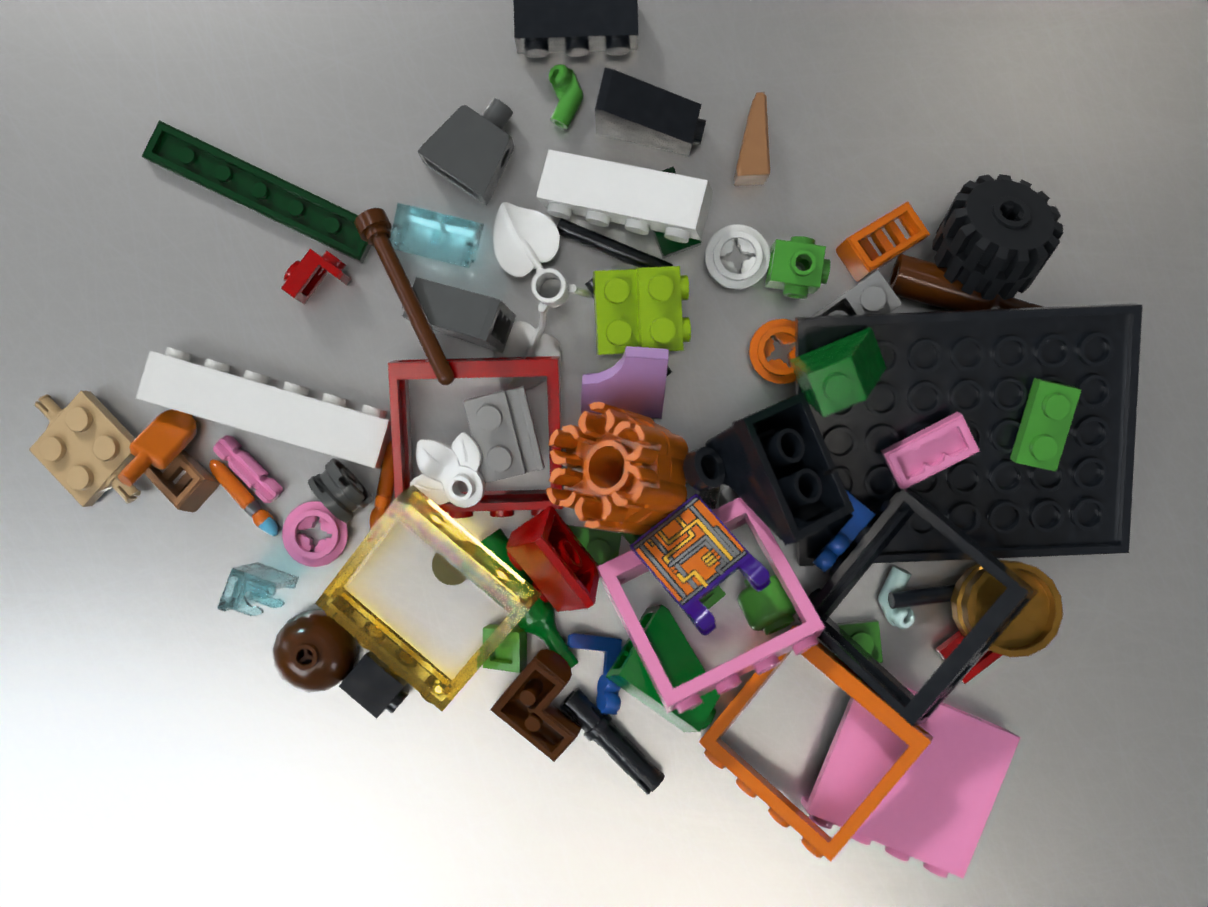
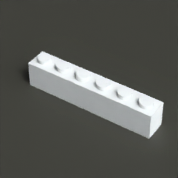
M167 347L165 355L153 351L149 352L136 399L372 468L381 469L387 445L392 439L391 421L385 419L387 415L385 410L363 404L361 412L346 408L347 399L324 393L322 401L307 397L309 388L289 382L284 383L283 389L268 385L270 377L245 370L243 378L229 374L230 365L206 359L204 366L190 362L192 354Z

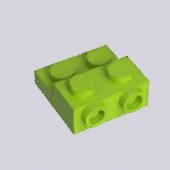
M680 266L593 272L597 355L624 354L626 346L684 351L683 342H690L691 340L689 317H682V301L689 298V280L687 275H680Z

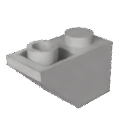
M877 270L811 317L888 314L902 305V302L880 271Z

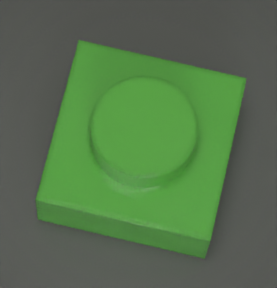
M865 620L836 623L878 663H883L879 621Z
M495 624L483 627V668L521 673L527 666V632L519 627Z

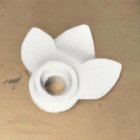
M465 432L461 433L453 441L451 447L437 440L422 439L418 441L416 460L423 474L410 482V488L418 498L432 505H442L451 502L453 505L461 508L472 507L483 498L485 482L479 472L482 454L478 444L471 436ZM459 480L467 484V494L461 493L458 489L457 484Z

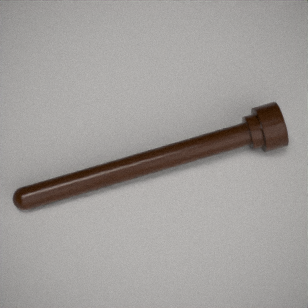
M381 208L368 209L359 214L355 219L354 224L363 241L375 247L438 382L442 385H450L454 381V373L389 240L392 225L387 214Z

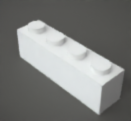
M548 149L536 198L545 206L546 212L555 217L570 219L571 214L586 217L585 221L597 226L608 227L610 222L625 225L624 229L632 233L648 235L649 230L664 233V237L671 241L688 243L689 238L702 239L713 191L709 181L705 179Z

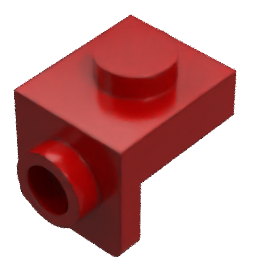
M309 249L301 261H295L288 268L284 275V281L286 282L281 289L294 299L305 304L328 272L345 285L349 284L351 278L342 272L347 265L326 250L321 257L315 251Z

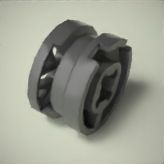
M333 458L325 465L326 470L322 474L312 476L308 480V484L316 497L334 516L344 523H348L353 517L352 512L359 507L365 508L372 502V497L357 477L340 461Z

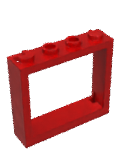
M560 356L447 358L454 373V378L547 376L549 439L556 429L562 430ZM428 359L393 360L388 363L396 513H408V517L425 519L432 517V512H448L451 518H467L473 516V511H490V516L509 517L514 515V510H531V515L536 516L550 505L554 510L563 509V507L551 503L547 496V490L485 491L483 498L477 504L468 508L457 507L451 502L442 505H432L418 498L410 488V482L413 480L409 380L437 378ZM549 446L550 475L556 468L563 469L562 465H557L552 461L550 451L554 449L562 451V448ZM550 482V488L564 490L563 485Z

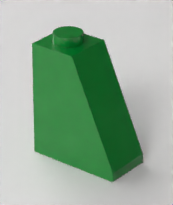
M871 327L790 360L801 391L804 392L808 403L823 417L867 400L886 369Z
M662 604L647 608L639 622L673 689L706 673L669 609ZM630 638L627 640L607 673L606 678L613 681L683 732H700L701 729L707 728L716 714L714 706L720 697L717 690L714 689L700 696L703 703L692 710L689 709L679 714L678 710L675 709L667 713Z

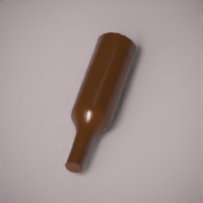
M900 254L897 257L888 282L897 296L950 311L1044 307L1017 298L1003 300L999 294L996 295L994 300L982 299L981 293L976 291L969 295L961 291L963 284L958 279L950 283L944 277L947 268L937 267L936 263Z

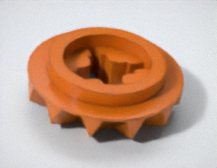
M775 319L763 324L754 333L750 342L748 353L752 368L765 381L780 385L796 381V375L790 362L791 359L795 358V347L787 354L790 368L780 358L776 360L771 359L770 361L766 359L775 350L772 336L781 346L791 345L795 342V321Z

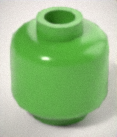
M776 575L770 576L771 583L760 592L756 591L746 579L743 581L746 588L740 592L737 601L751 629L755 631L763 630L765 635H770L795 622L793 615L796 614V610Z

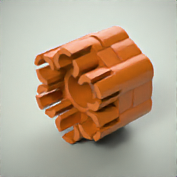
M602 402L589 404L590 409L601 413V415L584 410L578 420V426L567 425L563 426V430L556 429L549 439V446L566 449V452L555 449L550 451L552 461L557 465L567 466L568 468H556L552 471L548 481L553 484L563 485L565 489L546 488L547 496L554 505L575 509L577 517L580 521H585L584 526L587 528L634 535L644 534L652 526L658 524L686 502L687 480L684 476L683 463L688 454V445L681 436L673 434L665 427L656 424L648 416Z

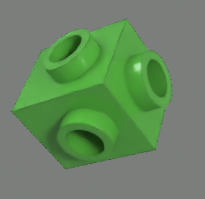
M802 236L791 237L790 241L776 239L770 248V261L765 287L783 290V296L790 298L806 299L808 294H814L821 284L827 283L829 277L830 259H824L826 246L815 245L814 239Z

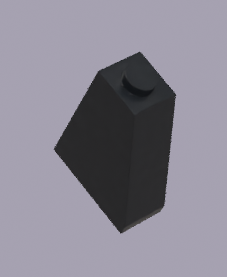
M604 68L595 106L596 134L689 156L692 143L701 144L706 120L699 118L702 104L614 69Z

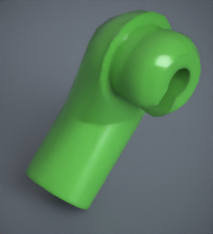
M557 64L551 68L548 74L549 81L559 100L550 120L555 125L568 129L583 100L584 94L574 71L567 68L564 64Z

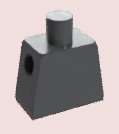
M496 98L492 99L482 115L467 105H462L417 152L423 163L487 205L514 149L512 137L502 130L512 116L513 111Z

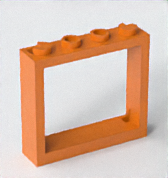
M819 642V644L807 649L801 655L909 745L833 838L826 834L721 739L791 651L779 656L778 659L781 663L773 669L757 675L755 672L700 739L699 743L706 749L704 754L714 765L721 769L724 767L728 768L737 777L736 784L742 791L752 798L760 797L770 807L768 812L775 821L785 828L793 827L803 837L801 842L809 852L818 858L825 856L831 862L928 747L934 737L919 724L912 726L849 666Z

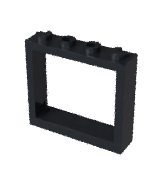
M902 489L899 493L896 492L890 501H885L882 504L880 510L883 514L874 525L869 524L859 532L854 540L857 546L847 558L845 556L840 558L831 567L828 573L831 578L822 589L817 588L808 598L825 626L823 632L817 638L908 723L915 726L928 720L1038 592L919 494ZM914 512L1007 587L915 696L829 618Z

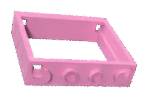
M740 497L712 511L730 531L746 523L748 524L803 624L674 689L621 587V584L649 570L632 550L597 566L599 578L667 713L677 709L679 714L689 709L696 708L703 703L700 696L714 689L717 690L719 695L730 691L742 683L739 678L740 676L754 669L757 675L773 669L781 663L778 657L791 650H794L796 656L806 652L807 649L819 644L816 638L821 635L825 628L769 527Z

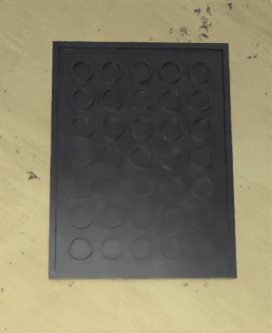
M1133 303L795 317V358L871 327L884 359L886 369L867 400L825 417L809 404L836 466L829 470L830 473L838 471L845 489L875 514L867 525H874L883 514L880 510L882 504L885 501H890L896 492L899 493L901 491L881 451L959 412L963 415L980 452L906 490L919 494L996 558L1129 553L1142 305ZM796 378V394H799L802 391ZM1034 378L1081 389L1056 472L1015 463L1010 460ZM914 512L873 563L969 560L972 558ZM849 513L798 541V565L816 566L813 560L853 515ZM854 540L837 558L835 563L844 556L847 558L857 546Z

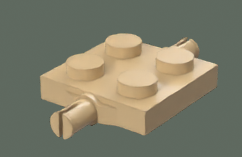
M80 391L64 409H61L50 395H44L38 399L40 402H35V407L50 422L46 431L29 450L82 507L93 506L105 491L112 488L127 504L136 500V496H140L141 491L134 485L131 487L126 486L117 477L136 457L130 453L129 448L135 437L91 391Z

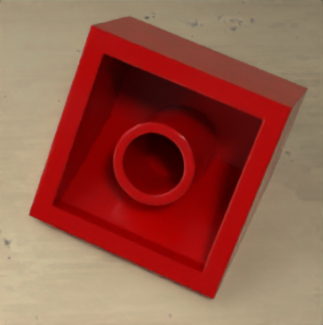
M551 505L511 532L506 546L507 555L516 569L519 571L524 570L533 581V588L542 601H549L557 612L588 609L595 604L599 582L597 566L599 565Z

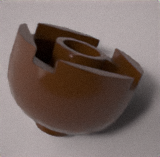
M321 609L304 611L289 619L277 634L272 650L274 666L281 679L294 689L308 693L327 691L340 684L355 667L358 637L350 622L336 612Z

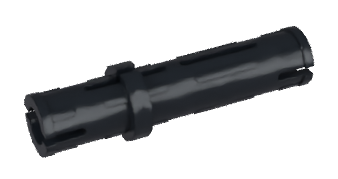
M579 687L564 699L560 708L579 724L585 731L584 736L589 741L594 740L637 783L646 795L650 794L651 791L653 792L662 783L665 775L611 722L612 716L610 714H600L598 707L588 699Z

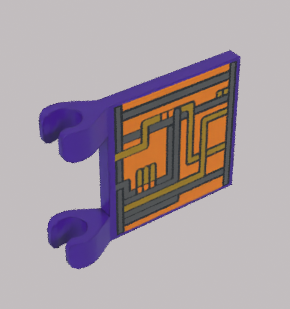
M697 494L689 498L630 545L631 550L704 636L710 634L717 626L715 617L700 600L739 569L750 585L758 592L763 591L771 583L769 571L747 551Z

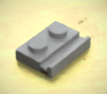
M525 386L463 401L472 438L481 450L482 460L480 469L485 483L522 475L535 470H544L545 466Z

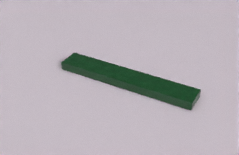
M160 120L141 156L153 164L362 264L371 247L368 242L361 239L354 224L358 215Z

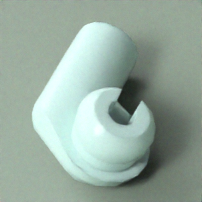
M893 565L878 595V602L887 621L891 625L900 629H906L912 626L915 621L913 610L910 607L892 609L889 606L888 594L890 592L904 591L912 574L905 569Z

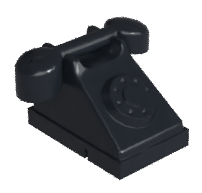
M804 392L733 422V426L707 440L705 443L706 447L689 452L684 459V476L691 487L703 492L717 488L721 484L729 486L785 545L796 543L855 511L838 471L832 473L829 471L836 466Z

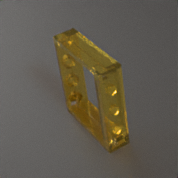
M412 485L393 500L315 604L328 617L353 635L363 648L370 650L387 664L391 672L402 677L415 688L425 701L443 711L541 596V593ZM398 520L404 523L509 613L453 680L346 590V587Z

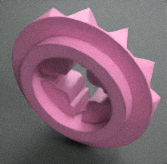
M321 501L306 502L296 507L287 516L282 530L283 543L288 554L297 562L310 567L324 566L333 562L343 554V550L349 540L347 523L334 516ZM319 520L321 530L326 531L327 534H332V537L319 540L314 550L313 538L305 533H300V530L314 528Z

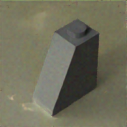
M416 277L412 288L433 330L503 354L516 315L501 300ZM404 310V313H403L402 316H403L404 318H406L407 320H409L408 317H407V314H406V312H405V310Z

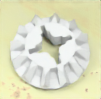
M733 224L721 228L711 237L706 247L704 262L710 277L721 284L723 288L742 290L755 285L765 275L769 267L770 250L765 238L757 230L747 225ZM734 241L737 243L740 254L754 256L742 262L739 274H737V268L734 267L733 262L720 260L725 258V256L731 255Z

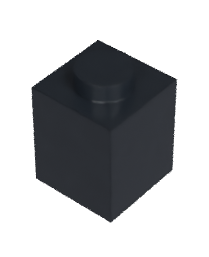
M373 648L363 656L339 687L377 719L385 710L392 714L404 701L408 694L402 689L408 684L410 679Z

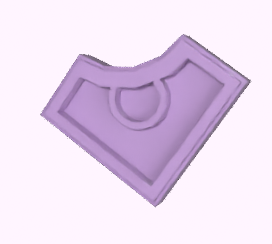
M626 346L622 359L612 368L600 373L583 374L581 413L585 410L601 415V413L592 411L589 404L602 402L650 418L662 419L669 349Z

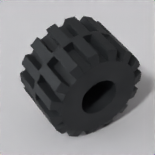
M988 174L979 176L976 182L970 180L957 193L933 239L932 250L937 251L934 257L937 267L947 268L944 277L950 283L958 279L963 284L961 291L969 295L976 291L981 293L982 299L994 300L997 294L1003 300L1014 298L1017 292L1023 293L1030 287L1060 243L1059 239L1063 234V224L1057 222L1061 216L1057 207L1049 206L1047 202L1050 198L1043 191L1037 193L1030 188L1032 184L1022 179L1018 183L1012 181L1009 175L999 174L997 179H993Z

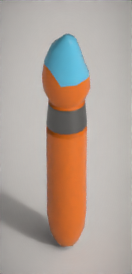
M211 460L209 463L211 473L238 505L253 518L254 524L269 535H278V526L274 517L268 511L263 510L259 502L255 500V497L227 466L218 460Z

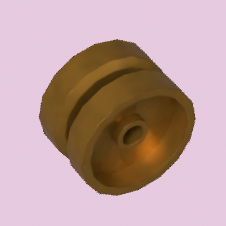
M999 560L1038 593L988 650L1007 657L1030 656L1046 648L1057 635L1063 618L1062 598L1053 580L1038 567L1017 561ZM979 564L967 569L955 584L951 597L952 618L964 637L1007 589L1006 586Z

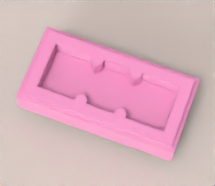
M959 412L881 451L901 490L907 489L980 452L963 415Z

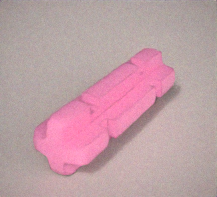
M226 435L214 445L213 450L223 461L229 462L227 466L249 488H255L256 491L254 493L264 503H271L279 497L283 491L282 486L274 478L267 477L269 473L247 451L241 450L242 445L233 436Z

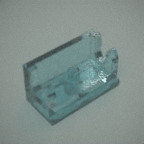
M398 203L390 242L395 250L470 268L471 263H474L484 223Z
M259 562L233 567L217 609L222 611L232 609L249 616H256L262 614L264 610L259 606H252V604L260 603L271 608L284 606V601L274 599L271 595H275L277 589L283 587L295 588L299 577Z

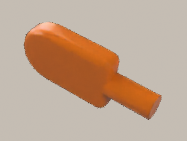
M173 409L158 415L131 442L129 446L130 453L136 457L118 474L119 481L131 487L151 465L161 470L167 468L194 439L197 433V423L191 414Z

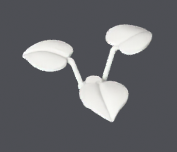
M503 202L500 205L494 223L493 244L495 256L502 269L513 277L522 278L529 275L534 268L537 270L533 277L531 288L535 297L540 301L538 306L539 322L537 329L525 321L514 322L503 354L493 350V357L560 356L561 360L562 351L558 339L552 335L543 334L546 328L548 308L561 306L566 302L569 294H576L590 299H594V296L587 289L577 287L574 284H568L559 271L552 268L544 269L542 263L553 260L560 247V234L555 223L539 211ZM622 263L612 265L604 270H627L639 267ZM547 376L499 377L502 390H510L520 386H525V390H528L547 380Z

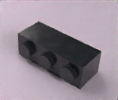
M513 0L514 39L517 53H524L525 56L531 58H542L549 53L565 52L566 55L572 57H581L589 54L591 51H606L609 55L620 56L628 54L630 50H637V0Z

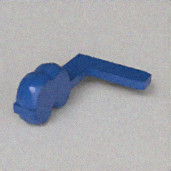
M847 490L846 492L855 510L851 512L853 516L829 540L813 560V563L824 573L835 563L859 532L875 516L872 511Z
M577 633L568 635L567 646L570 648L605 652L603 675L600 676L597 684L596 704L600 714L617 715L621 706V700L618 696L621 687L606 678V675L621 652L622 639Z

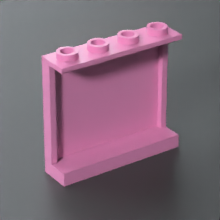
M907 688L914 696L917 694V691ZM852 697L849 699L810 797L806 798L803 796L801 799L803 807L809 813V818L814 823L828 829H832L833 824L840 827L843 826L909 747L908 744ZM942 702L926 722L919 724L934 737L932 742L851 838L865 845H870L872 840L885 845L887 853L903 861H909L910 856L923 861V867L938 876L947 878L948 873L964 878L1020 737L1003 727Z

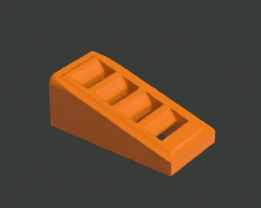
M907 201L846 238L836 248V253L854 280L859 282L931 234ZM896 219L900 220L910 238L906 239L895 223ZM882 228H885L887 233L890 235V237L896 244L895 247H893V245L883 232ZM869 237L872 238L873 242L882 253L881 256L878 255V253L868 240Z

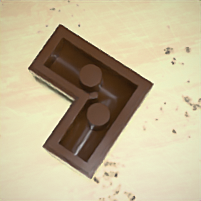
M543 649L533 657L490 710L555 762L576 739L581 727L551 703L570 681L572 675L571 668L561 655L554 651Z

